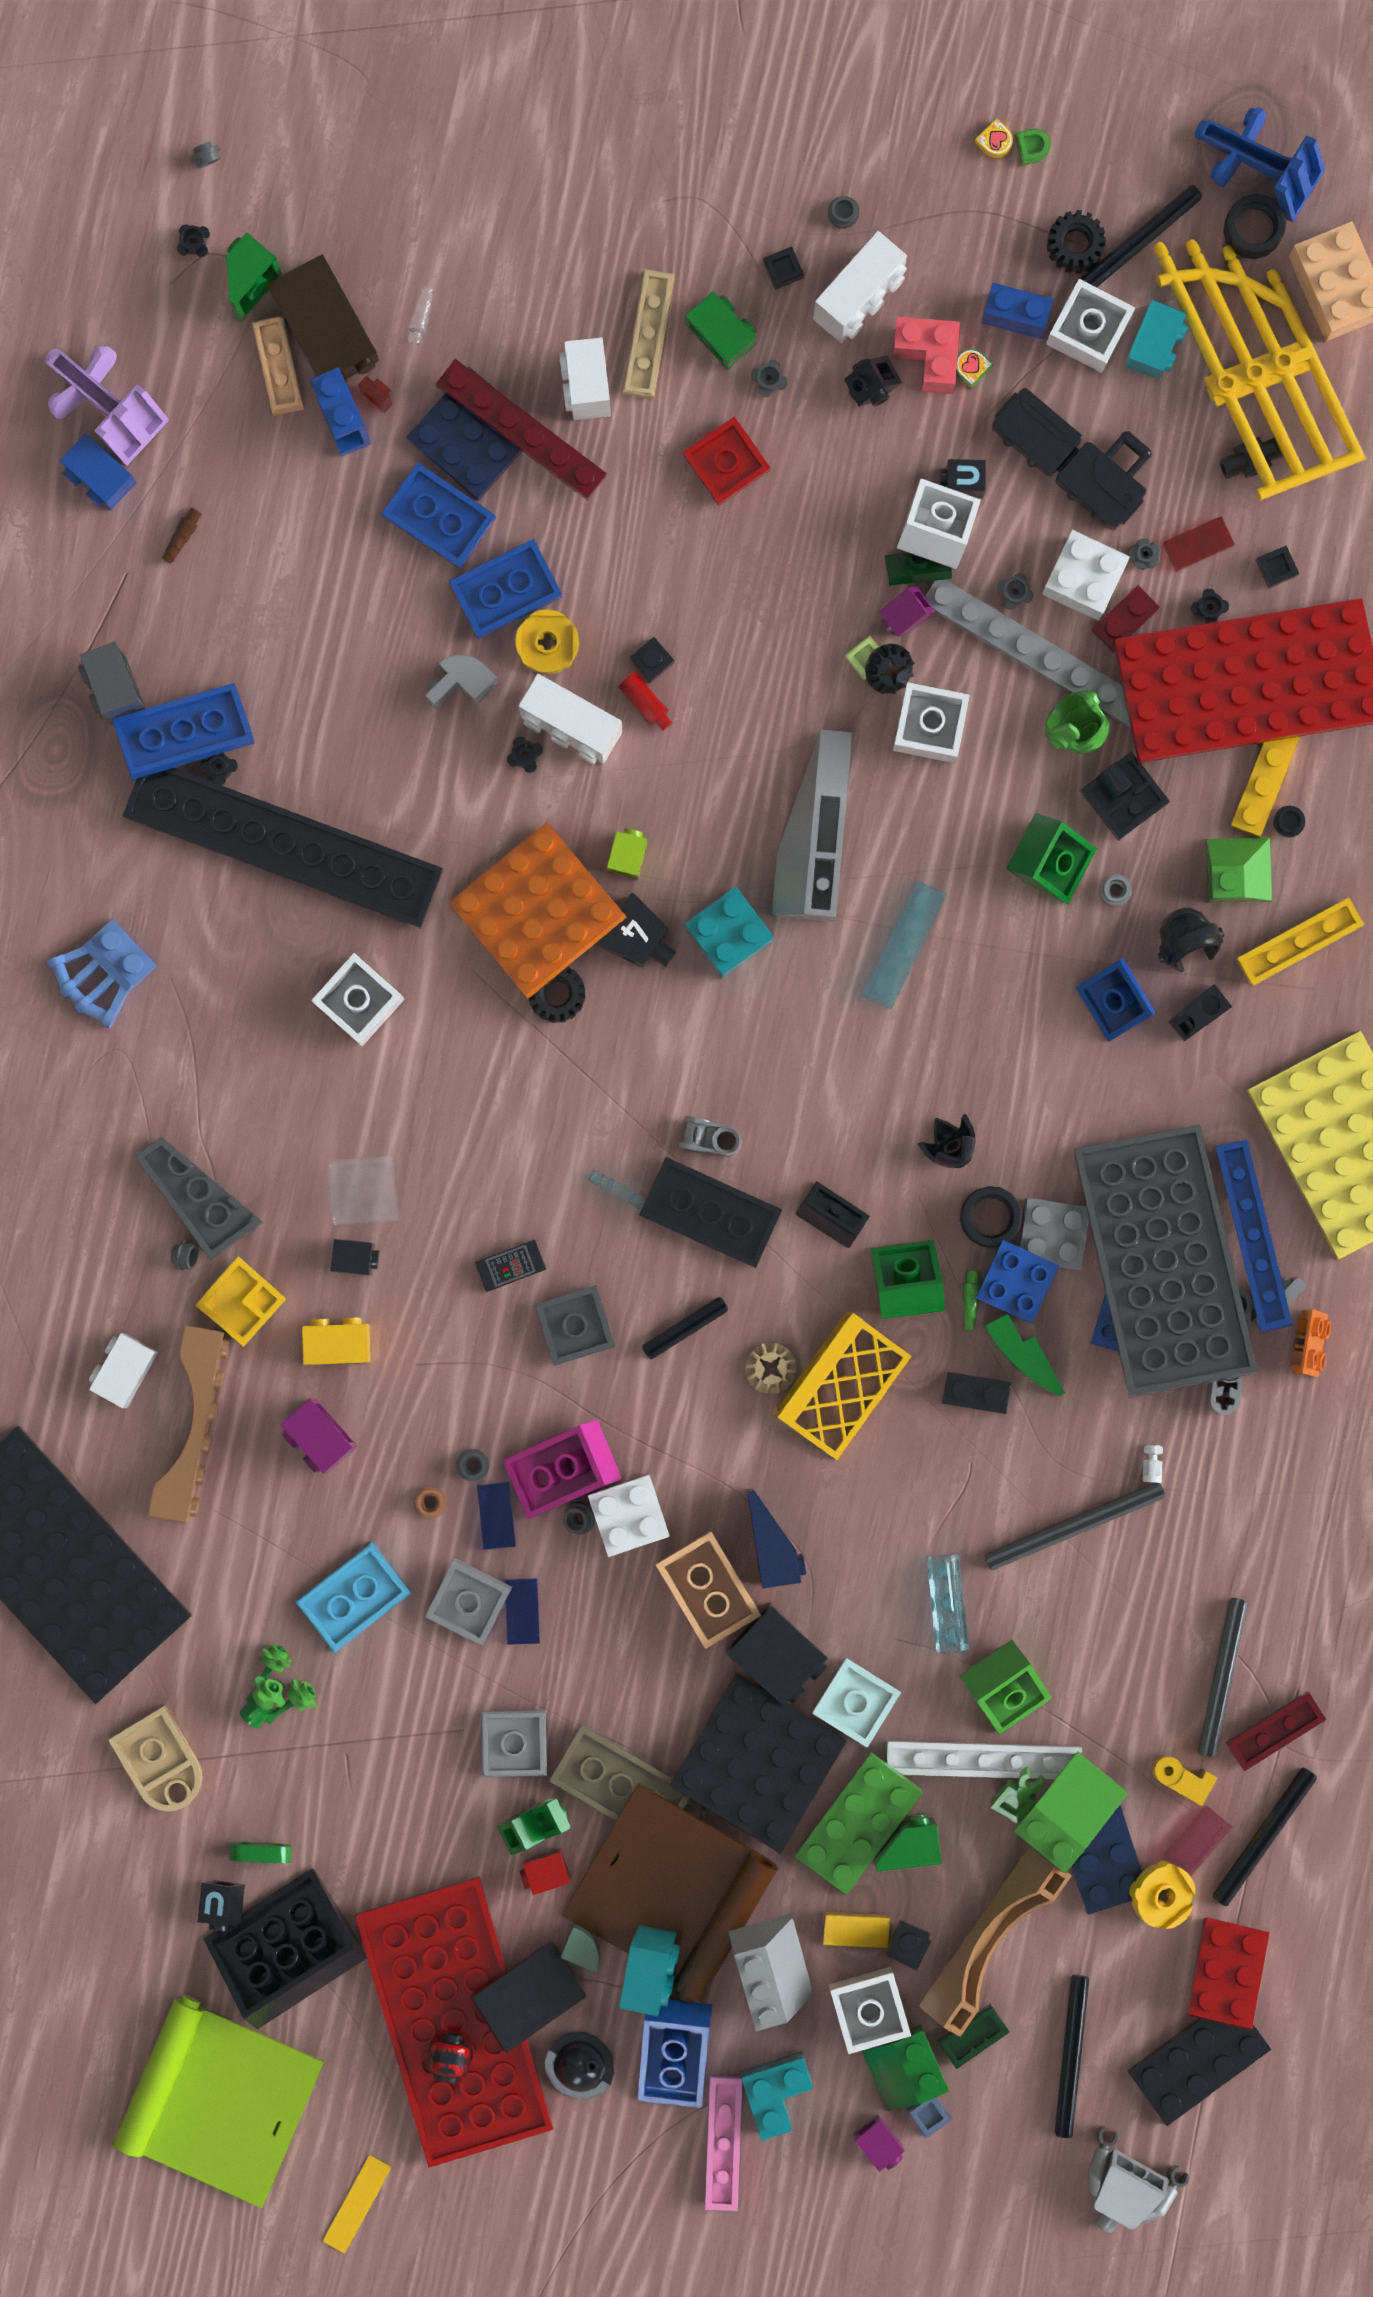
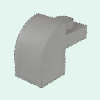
M455 655L439 663L440 669L445 676L443 678L440 676L436 677L427 686L426 690L428 693L425 696L427 701L437 710L459 688L477 705L499 682L497 676L480 660L468 655Z

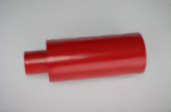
M636 672L629 675L618 686L651 726L657 724L663 731L671 726L672 721L666 716L669 710Z

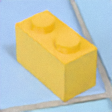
M342 1318V1325H329V1319L310 1320V1326H302L303 1365L371 1363L369 1324H362L361 1318Z

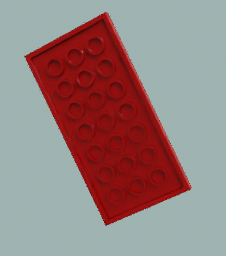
M1362 598L1117 638L1113 642L1138 764L1373 725V645Z
M480 1876L355 1914L428 2168L554 2130L528 2038L505 2053L470 1998L477 1991L508 1971ZM443 2032L462 2034V2041L469 2043L472 2048L469 2072L465 2077L459 2078L458 2083L433 2079V2074L427 2069L430 2043L435 2038L443 2037Z

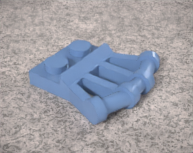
M114 919L88 940L83 947L46 961L50 970L53 969L60 987L59 993L64 998L68 997L76 1005L74 1009L79 1014L84 1013L101 1021L102 1026L109 1029L114 1024L127 995L157 967L153 960ZM90 955L93 960L70 980L65 965ZM101 967L109 976L92 992L84 996L78 990V987ZM115 983L119 985L120 988L109 1010L94 1004Z

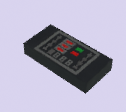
M536 1240L475 1262L486 1292L547 1270Z

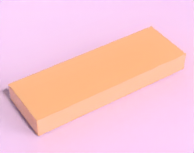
M278 316L252 322L273 416L304 410L284 317Z

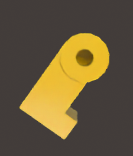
M1170 1755L1158 1757L1152 1766L1153 1774L1157 1780L1200 1806L1204 1804L1217 1780L1215 1775L1204 1769L1200 1776L1193 1774L1183 1768L1181 1763Z

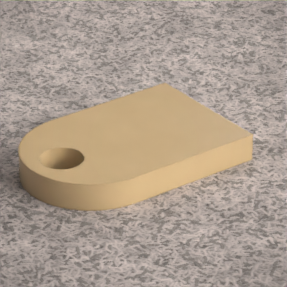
M166 1705L108 1740L141 1797L151 1807L160 1811H176L186 1807L197 1797L203 1781L202 1768ZM180 1783L186 1788L187 1795L184 1800L175 1801L170 1797L169 1789L172 1784Z

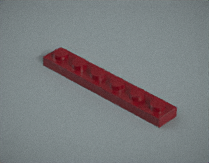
M457 359L453 360L436 382V387L587 501L606 478L607 473Z

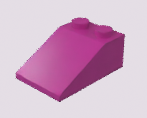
M598 1420L581 1424L503 1460L527 1520L622 1479Z

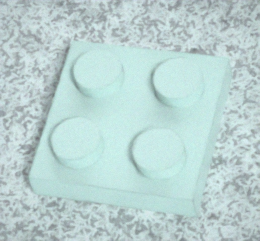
M845 1658L812 1711V1714L868 1748L900 1696L901 1691L848 1658Z

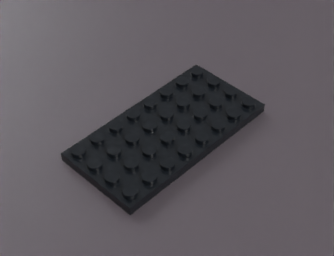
M20 1426L16 1427L0 1442V1600L88 1697L97 1704L181 1627L192 1614Z

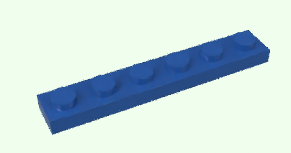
M1248 1140L1217 1146L1216 1151L1260 1332L1263 1333L1293 1326Z

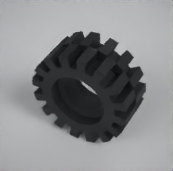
M1076 210L1075 214L1069 211L1065 213L1064 217L1059 216L1056 223H1053L1047 239V252L1050 251L1049 258L1051 261L1055 260L1057 262L1056 267L1059 269L1062 266L1065 267V272L1071 273L1072 269L1076 270V273H1081L1084 268L1086 271L1091 269L1092 265H1096L1099 261L1106 243V237H1104L1105 230L1104 227L1100 228L1098 218L1095 220L1091 219L1092 214L1087 212L1086 216L1081 215L1082 210ZM1072 231L1082 232L1088 239V247L1080 253L1071 252L1065 246L1064 238Z
M567 966L529 998L533 1011L543 1020H548L552 1023H562L570 1018H574L581 1011L586 996L583 980L574 969L572 970ZM554 981L563 982L569 989L567 1001L557 1006L548 1003L544 997L546 986Z

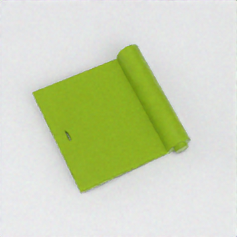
M183 1995L181 1999L174 1998L112 2146L129 2156L138 2158L146 2156L250 2204L263 2208L322 2070L324 2061L200 2006L201 2002L194 1997Z

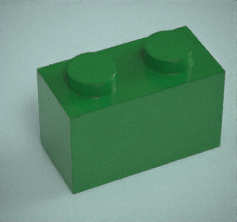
M712 291L685 316V325L717 360L729 370L756 345V336L754 335L756 330L747 319L743 318L740 320L733 312L735 310L733 304L724 295L719 297Z

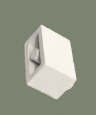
M120 1333L118 1338L113 1336L107 1345L105 1353L108 1354V1357L103 1366L98 1364L89 1378V1381L92 1382L89 1390L121 1408H128L159 1352L125 1333Z

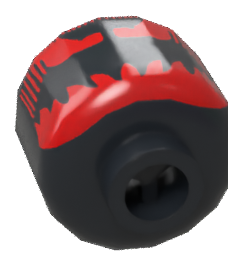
M443 2032V2037L435 2038L431 2041L427 2069L433 2074V2079L447 2083H458L459 2078L465 2077L468 2074L472 2048L469 2043L462 2041V2034Z

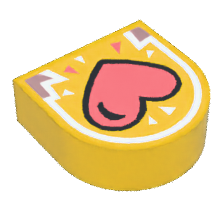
M996 118L975 139L974 143L987 156L1002 158L1011 150L1013 136L1011 131Z

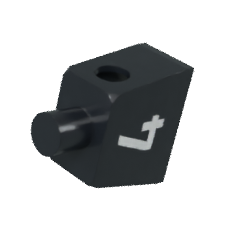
M631 893L620 908L627 918L596 942L597 946L642 968L651 957L664 967H667L677 953L662 942L669 929L634 893Z

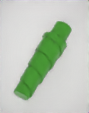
M967 1270L966 1283H963L964 1330H975L979 1299L975 1297L981 1287V1284H979L980 1271Z

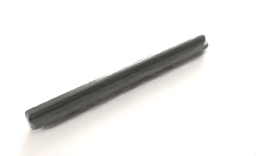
M1158 1482L989 1552L985 1555V1561L990 1570L998 1569L1164 1499V1489Z

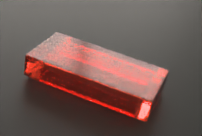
M1222 516L1163 543L1175 572L1221 553L1235 545Z

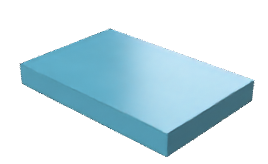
M371 1542L295 1603L335 1653L412 1592L375 1544Z

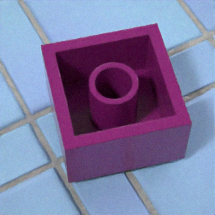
M309 1399L281 1424L285 1430L281 1435L293 1448L300 1447L305 1452L306 1456L303 1460L315 1473L317 1471H321L323 1474L330 1472L358 1447L317 1399Z

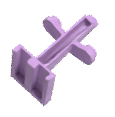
M98 346L91 354V362L86 371L60 349L51 350L45 358V363L71 386L62 393L57 392L50 397L48 401L50 413L57 419H62L87 399L106 416L94 431L123 464L128 466L169 419L150 395L138 384L122 401L100 384L116 362V352L110 347Z

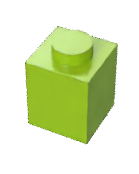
M624 828V832L616 831L607 865V872L636 880L639 879L648 844L647 838L642 837V832Z

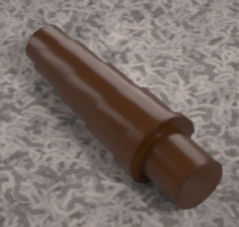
M190 508L185 518L181 517V521L162 557L163 560L170 564L174 561L184 544L187 543L190 536L196 530V523L202 515L200 512Z

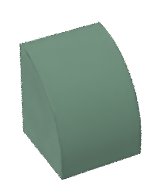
M574 1923L560 1958L597 1973L600 1959L598 1943L588 1930Z

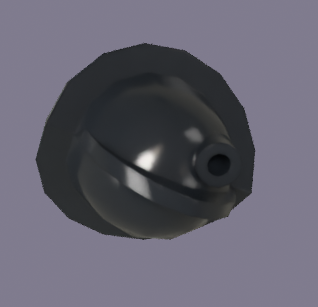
M585 2032L568 2033L557 2039L549 2049L544 2061L545 2072L552 2086L562 2094L575 2099H590L601 2095L611 2086L614 2076L613 2058L607 2046L596 2036Z

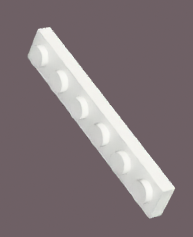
M887 1741V1764L902 1775L1019 1778L1021 1770L1029 1767L1030 1776L1028 1779H1038L1040 1775L1044 1776V1779H1055L1077 1751L1082 1754V1747Z

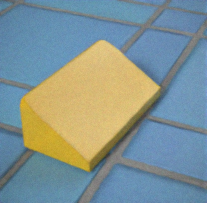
M825 1912L823 1945L888 1948L890 1916Z

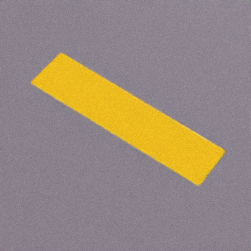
M371 2155L368 2156L323 2239L324 2243L342 2253H346L387 2178L391 2166Z

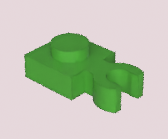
M1023 1768L1019 1774V1782L1016 1783L1009 1779L992 1798L990 1808L1018 1824L1036 1803L1035 1794L1042 1790L1044 1776L1040 1775L1036 1781H1029L1027 1779L1030 1776V1768Z

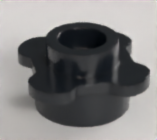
M182 225L179 229L180 244L177 245L178 253L182 256L196 254L200 258L205 257L208 254L206 242L210 237L209 229L205 226L199 228L194 225ZM193 238L196 239V243L194 244L191 243V239Z
M1205 589L1202 593V598L1191 606L1192 614L1199 615L1205 620V624L1218 622L1219 616L1229 610V603L1216 594L1213 589ZM1212 605L1213 609L1208 610L1207 606Z
M524 737L515 738L512 754L507 756L508 764L511 767H522L527 773L534 772L537 769L536 761L538 756L543 753L542 745L540 743L533 744L525 740ZM523 752L528 753L526 758L522 757Z
M224 753L209 757L206 761H202L199 766L201 773L208 774L213 779V782L219 785H224L226 779L238 768L236 760L229 759ZM221 764V769H216V765Z

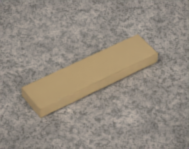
M644 269L623 389L624 395L648 399L655 398L675 274Z

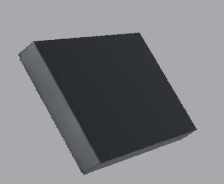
M551 1941L470 1996L505 2053L586 1998L567 1964L560 1958L561 1955L556 1946Z

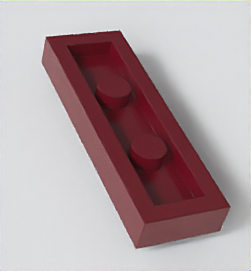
M1306 1691L1225 1743L1242 1770L1246 1771L1321 1724L1326 1718L1311 1694Z

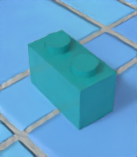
M1151 300L1124 366L1158 380L1163 371L1170 372L1176 358V354L1171 353L1175 342L1182 343L1188 326L1183 324L1187 314Z

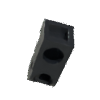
M1214 984L1168 1022L1181 1039L1186 1041L1232 1008V1005Z

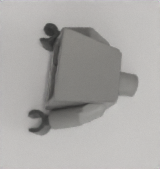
M1101 2127L1097 2132L1100 2146L1095 2148L1088 2170L1089 2190L1095 2197L1093 2207L1101 2213L1096 2220L1097 2225L1102 2230L1111 2233L1118 2223L1129 2229H1136L1141 2223L1146 2224L1165 2216L1178 2194L1176 2189L1188 2184V2173L1185 2172L1179 2181H1175L1174 2175L1179 2169L1177 2165L1168 2168L1166 2177L1116 2149H1113L1110 2153L1108 2151L1109 2147L1117 2142L1118 2134L1114 2131L1113 2139L1110 2142H1105L1102 2139L1105 2127Z

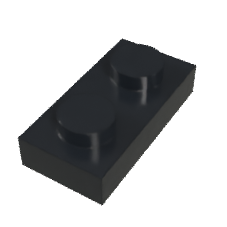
M947 1372L942 1404L1007 1414L1011 1382Z

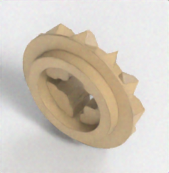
M762 1344L756 1347L746 1360V1377L749 1383L759 1392L765 1394L780 1393L786 1390L795 1378V1358L786 1347L780 1344ZM780 1357L777 1370L780 1371L779 1374L783 1377L780 1378L771 1374L762 1380L765 1368L759 1360L762 1359L771 1363Z

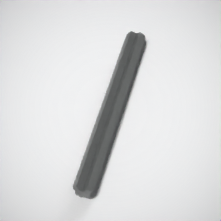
M1231 1598L1227 1611L1198 1749L1201 1755L1215 1757L1218 1750L1248 1602L1243 1599Z

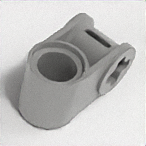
M685 1116L686 1129L683 1142L679 1143L678 1148L723 1157H731L739 1152L741 1138L734 1128L715 1124L700 1118ZM696 1128H698L695 1142H693ZM730 1133L736 1138V1143L732 1149L723 1150L718 1146V1139L722 1134Z

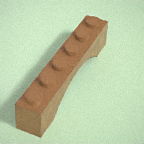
M185 1325L179 1358L187 1371L192 1387L194 1404L192 1427L179 1459L167 1474L154 1484L148 1516L183 1523L191 1522V1517H197L200 1505V1498H195L197 1485H203L206 1474V1466H201L203 1454H209L212 1443V1435L208 1434L210 1421L215 1422L218 1412V1403L214 1402L216 1390H221L224 1381V1371H220L222 1358L227 1359L230 1350L231 1340L226 1339V1332Z
M1030 1846L1025 1854L1020 1857L1018 1864L1007 1880L1002 1883L989 1906L984 1909L971 1932L963 1939L962 1945L955 1955L945 1965L937 1981L927 1991L919 2007L943 2028L961 2037L979 2011L983 1976L990 1958L1001 1940L1025 1916L1040 1907L1053 1903L1072 1875L1068 1872L1066 1874L1063 1873L1035 1848Z

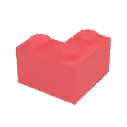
M907 317L896 318L892 358L924 361L921 392L953 394L956 381L960 322Z

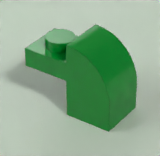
M550 1798L513 1816L498 1825L497 1828L510 1854L514 1855L528 1850L547 1838L567 1831L571 1826L567 1820V1813L559 1804L557 1798L553 1800Z

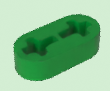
M231 1842L229 1860L290 1863L292 1846L281 1843Z

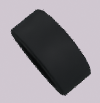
M1251 194L1243 196L1233 204L1225 219L1223 232L1226 243L1231 245L1236 254L1243 258L1258 259L1266 257L1277 248L1284 236L1286 218L1283 209L1278 205L1277 201L1267 195ZM1249 209L1261 210L1266 213L1273 223V232L1270 238L1261 244H1252L1243 240L1236 228L1237 219L1240 214Z
M987 1186L977 1189L966 1198L961 1207L960 1223L963 1232L970 1241L979 1246L993 1248L999 1246L1002 1239L1008 1242L1016 1236L1021 1226L1022 1212L1019 1202L1012 1193L1001 1187ZM987 1198H995L1002 1201L1010 1214L1009 1224L1006 1229L994 1236L980 1233L972 1221V1212L976 1204Z

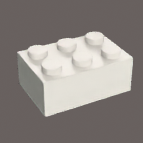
M877 231L815 301L813 320L841 344L847 337L853 339L862 329L863 324L861 322L869 313L873 316L883 305L884 300L882 298L889 290L892 293L895 292L904 281L905 277L903 274L907 270L905 267L907 255L881 232Z
M540 674L536 675L519 705L520 715L526 727L537 733L544 730L552 736L551 740L565 749L569 745L579 751L578 756L591 764H595L598 761L604 765L623 732L621 720Z

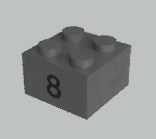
M116 641L80 654L83 664L79 665L78 669L84 683H87L90 690L93 689L94 694L89 695L95 713L99 714L100 719L105 718L112 726L113 718L146 709L126 654Z

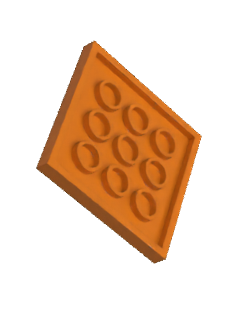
M545 822L449 902L528 999L627 918L548 822Z

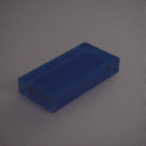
M510 1482L477 1485L483 1549L515 1547L516 1540Z
M538 1578L505 1579V1583L512 1587L506 1599L507 1645L540 1643Z

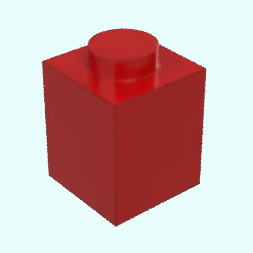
M561 1848L524 1860V1869L519 1870L524 1888H531L533 1895L570 1884L571 1881Z

